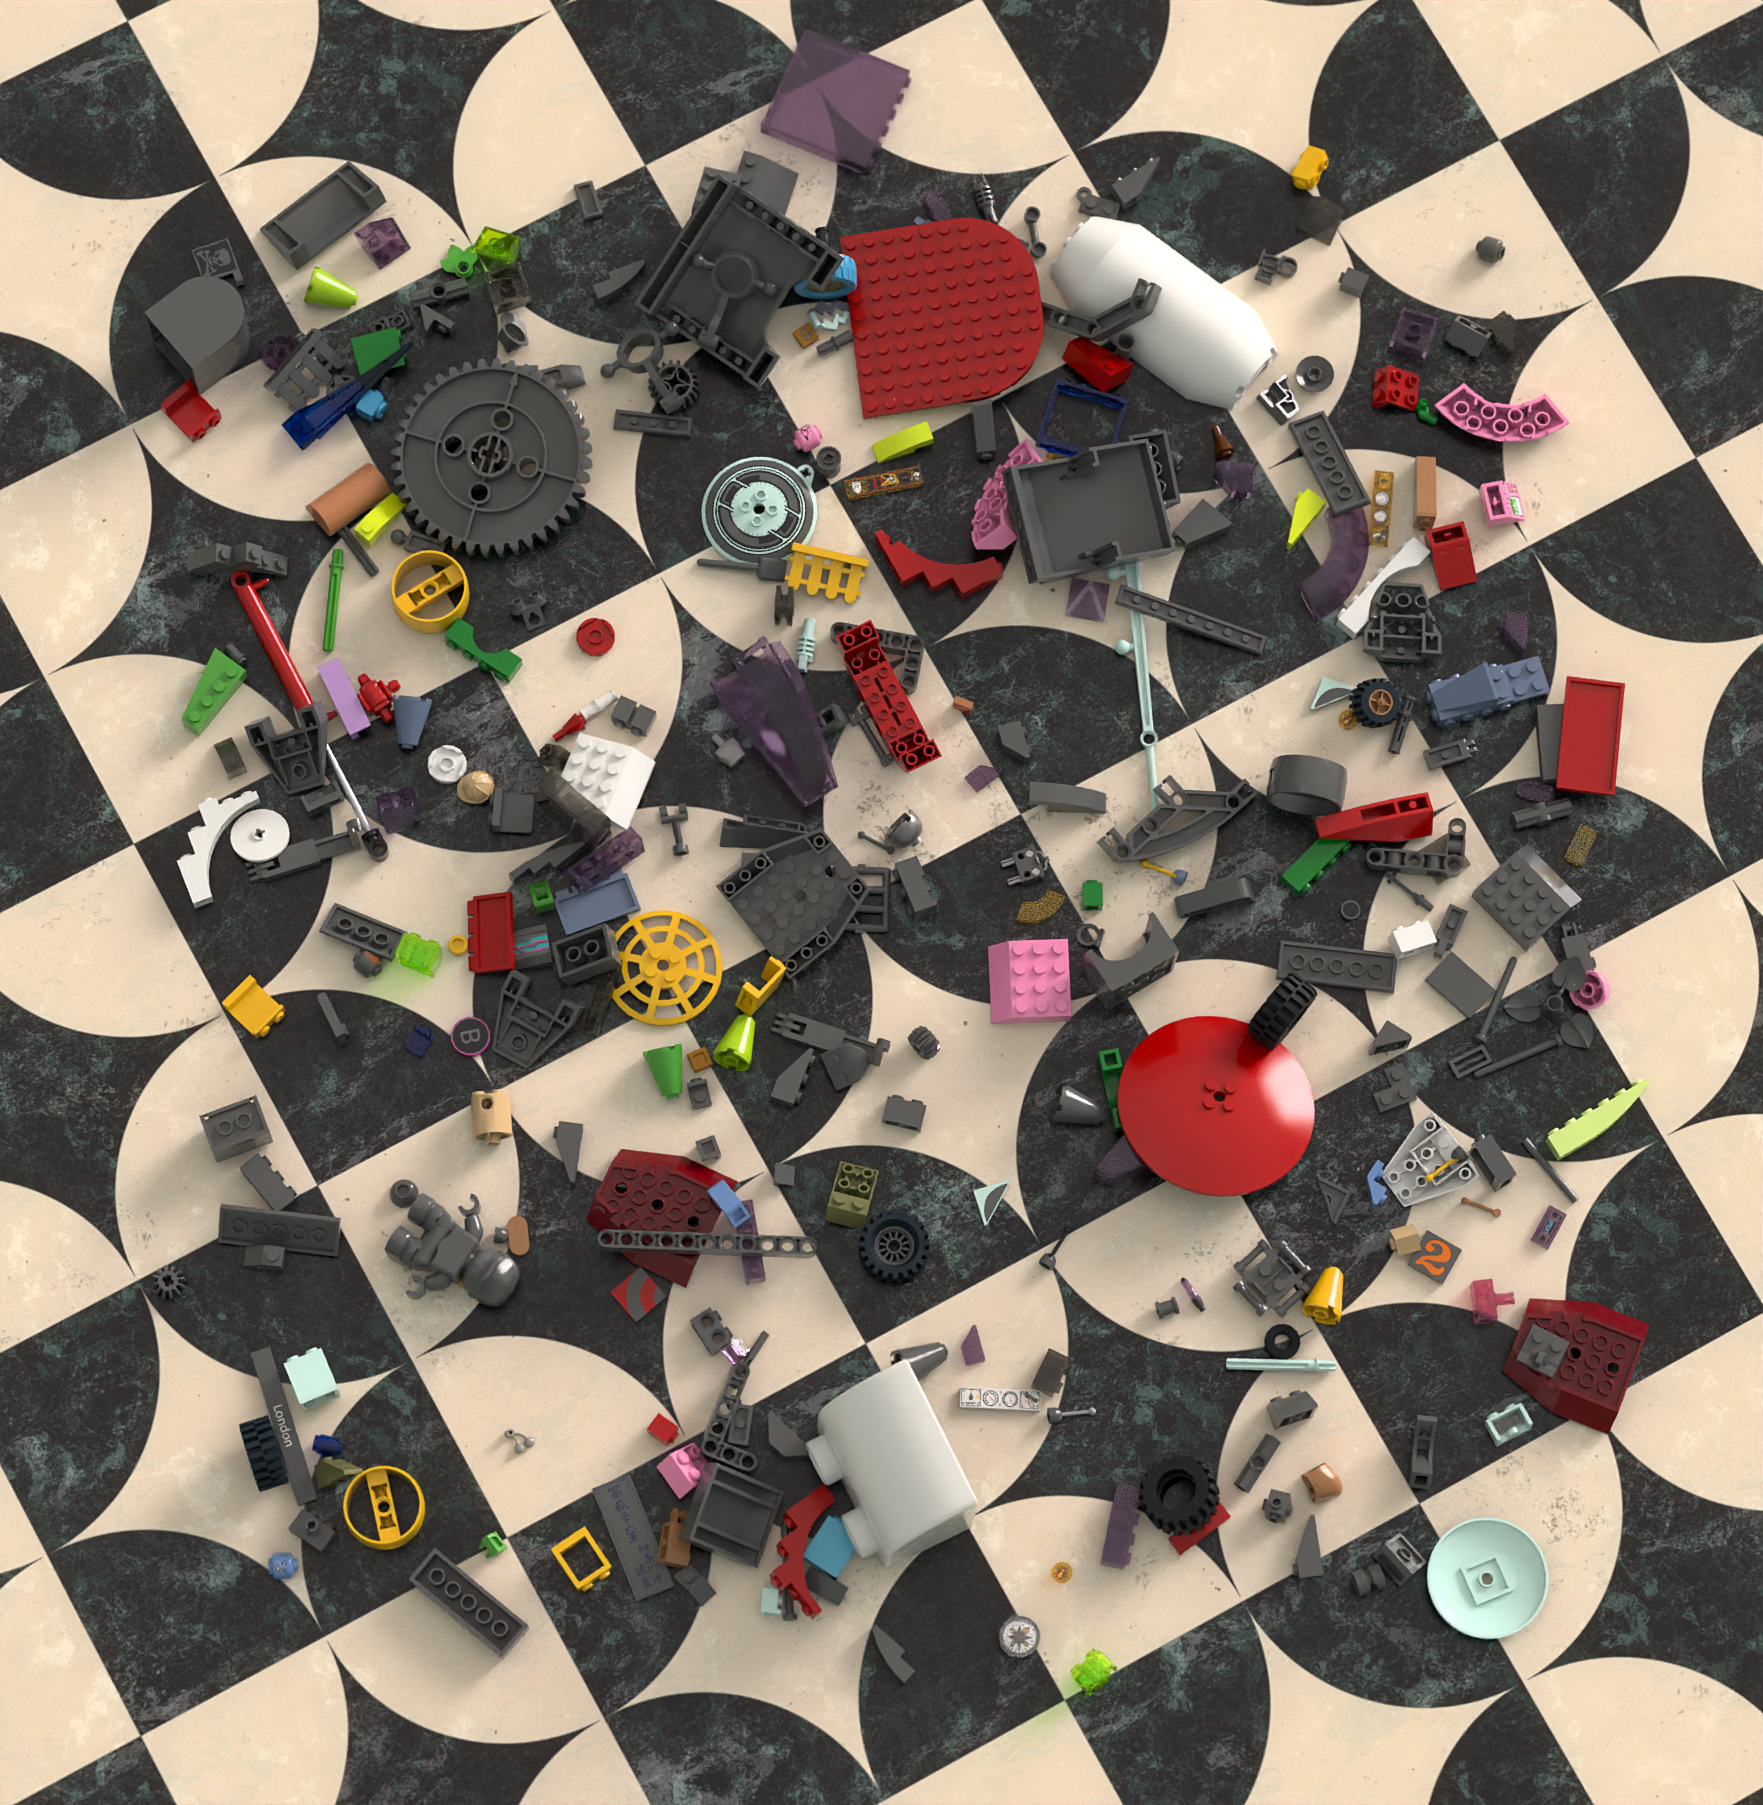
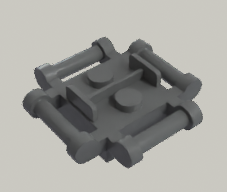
M1261 1239L1257 1243L1258 1246L1240 1262H1236L1233 1265L1234 1269L1242 1276V1279L1233 1286V1289L1239 1292L1257 1310L1256 1313L1260 1317L1272 1308L1283 1318L1298 1300L1311 1292L1309 1286L1301 1280L1311 1271V1267L1305 1265L1293 1253L1285 1240L1272 1250L1267 1242ZM1264 1251L1267 1256L1248 1273L1245 1268ZM1281 1251L1300 1270V1272L1297 1275L1293 1272L1292 1268L1281 1257L1278 1256V1254ZM1247 1284L1265 1304L1262 1305L1244 1285ZM1294 1286H1297L1299 1290L1280 1306L1277 1302Z

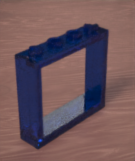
M1056 378L1035 447L1072 457L1087 449V447L1045 435L1059 391L1121 409L1110 444L1117 443L1130 400L1121 397L1120 394L1113 395L1107 391L1102 393L1099 389H1092L1083 383L1075 384L1069 379Z

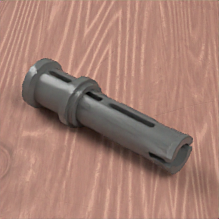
M1402 695L1401 697L1403 706L1400 707L1402 709L1401 714H1397L1398 720L1388 749L1390 753L1400 754L1408 723L1413 719L1414 715L1412 713L1415 704L1418 703V699L1413 696Z

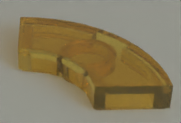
M1047 890L1045 895L1038 901L1031 903L1022 902L1016 921L1020 923L1041 922L1053 916L1061 908L1066 896Z

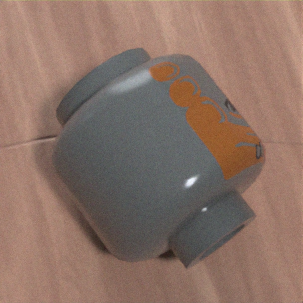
M361 949L353 959L354 969L365 978L376 977L383 969L381 967L382 958L368 950Z

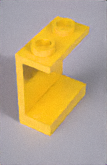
M771 956L761 975V978L768 983L759 991L749 982H746L740 991L735 1006L751 1017L779 987L786 970L782 962Z
M251 975L222 1002L223 1007L256 1039L260 1036L264 1037L270 1031V1026L274 1022L278 1023L285 1015L284 1006L279 1005Z

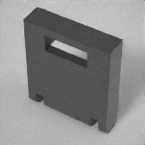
M324 992L318 994L317 999L320 1009L338 1045L341 1046L347 1043L346 1036L349 1033L345 1023H340L327 994Z

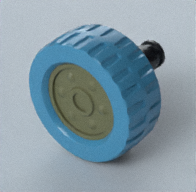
M828 227L816 228L815 237L831 247L830 229ZM840 254L844 260L823 292L807 281L796 283L794 290L800 296L812 299H831L848 295L857 286L855 261L846 255Z

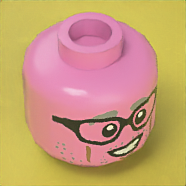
M806 424L794 432L795 439L793 443L797 450L801 449L807 453L821 444L822 434L816 425Z

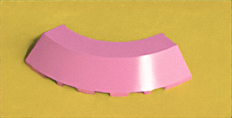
M1465 383L1434 405L1444 417L1461 429L1473 435L1495 441L1522 442L1550 435L1570 423L1546 394L1522 405L1511 406V404L1496 402L1494 404L1484 400L1483 397L1473 392Z
M1027 439L1008 454L1010 458L1003 466L998 465L994 478L988 479L983 487L985 492L982 498L976 502L974 508L976 514L971 522L973 525V531L971 532L972 540L976 549H1004L1018 539L1002 471L1012 466L1043 462Z

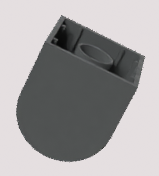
M200 276L189 279L144 312L153 342L183 377L194 384L195 390L200 395L237 368L248 354L251 337L242 299L231 284L220 278Z

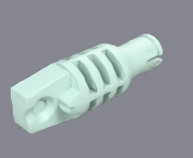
M811 618L804 619L803 632L798 639L795 661H799V672L807 673L808 663L813 661L816 642L814 637L816 620Z

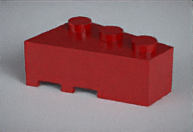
M1082 337L1069 341L1062 360L1102 393L1126 382L1134 365L1132 362Z

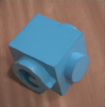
M366 390L357 399L356 412L358 415L374 422L376 418L380 419L388 403L385 402L383 394L379 391Z

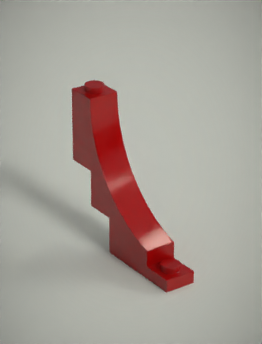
M882 529L875 532L874 539L901 587L923 577L931 593L952 583L960 598L963 599L1002 579L1004 568L999 560L996 561L994 556L971 564L953 565L939 563L916 554L901 541L891 545L892 541L889 535L884 534Z

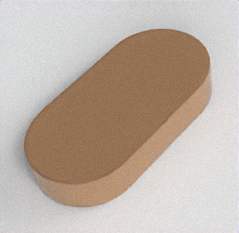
M514 1216L507 1224L509 1246L515 1256H524L530 1249L528 1225L523 1217Z

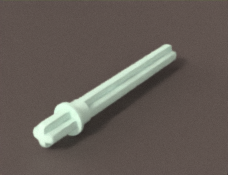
M1318 1358L1316 1360L1226 1359V1368L1233 1370L1308 1371L1318 1374V1371L1334 1372L1336 1370V1362L1334 1360H1318Z

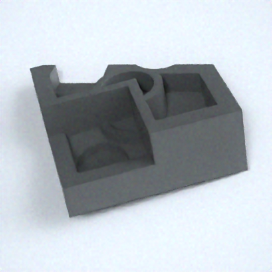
M1286 374L1274 381L1271 386L1256 397L1281 426L1300 410L1298 403L1294 400L1293 390L1288 388L1286 382L1288 376Z

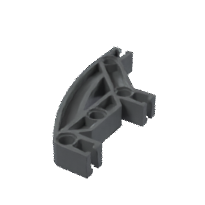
M1169 775L1162 783L1165 784L1167 782L1173 790L1170 796L1161 788L1163 786L1161 783L1153 789L1165 804L1156 806L1126 834V840L1114 827L1111 828L1106 835L1107 837L1111 835L1117 842V846L1114 848L1105 841L1107 838L1105 835L1096 843L1114 862L1119 864L1158 857L1185 847L1209 834L1235 815L1258 792L1255 789L1249 790V796L1245 799H1242L1237 794L1241 787L1250 784L1246 779L1240 781L1230 792L1184 790ZM1174 796L1181 797V805L1174 803ZM1229 798L1236 801L1237 805L1235 808L1229 806ZM1180 812L1202 813L1199 817L1178 828L1158 834ZM1146 822H1151L1154 825L1153 831L1146 829ZM1118 848H1123L1126 851L1124 858L1118 856Z

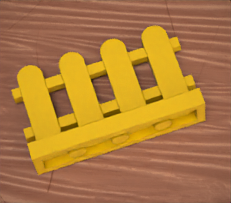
M795 542L791 544L790 552H794V555L789 556L788 561H792L789 576L785 575L784 579L788 581L787 587L789 590L795 591L799 588L800 584L807 585L806 592L809 595H815L818 589L821 588L825 589V596L830 600L837 596V592L843 593L844 601L848 604L853 603L856 597H860L861 592H858L860 577H865L862 568H867L869 559ZM806 555L813 557L812 561L805 559ZM829 560L832 561L831 565L824 564V561ZM804 564L811 566L808 580L801 579ZM843 564L851 565L850 569L843 568ZM823 569L830 570L827 584L820 583ZM842 573L848 574L846 589L839 587Z

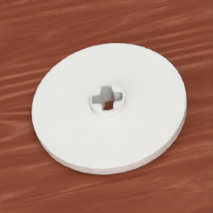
M258 809L244 814L235 822L230 838L234 851L241 858L251 862H264L282 853L289 842L290 832L286 820L280 814L272 810ZM261 833L263 837L259 838L257 834Z

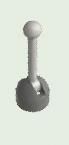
M1047 1408L1049 1424L1058 1423L1063 1416L1083 1414L1093 1416L1096 1414L1095 1408L1063 1413L1058 1408Z

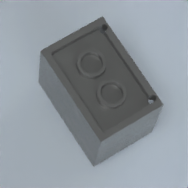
M256 1095L199 1116L217 1163L273 1142Z

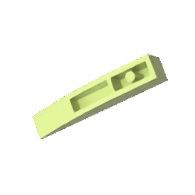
M1649 1079L1635 1081L1631 1084L1632 1088L1627 1091L1625 1089L1618 1091L1614 1094L1615 1098L1610 1101L1606 1098L1598 1103V1108L1594 1110L1589 1108L1581 1114V1118L1577 1120L1572 1118L1564 1124V1128L1560 1130L1555 1128L1550 1131L1545 1142L1557 1161L1590 1143L1610 1128L1637 1100L1649 1084Z

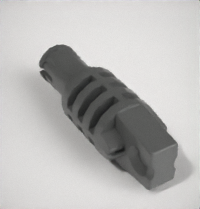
M983 173L972 176V182L978 207L983 211L986 221L997 224L998 220L994 210L995 201L991 188Z

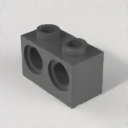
M709 1307L690 1319V1325L710 1355L714 1356L732 1344L731 1338L733 1335L727 1326L724 1328L720 1323L722 1318L716 1310L712 1311ZM709 1318L713 1321V1324L705 1327L701 1322L703 1319ZM715 1335H721L724 1340L717 1344L712 1338Z

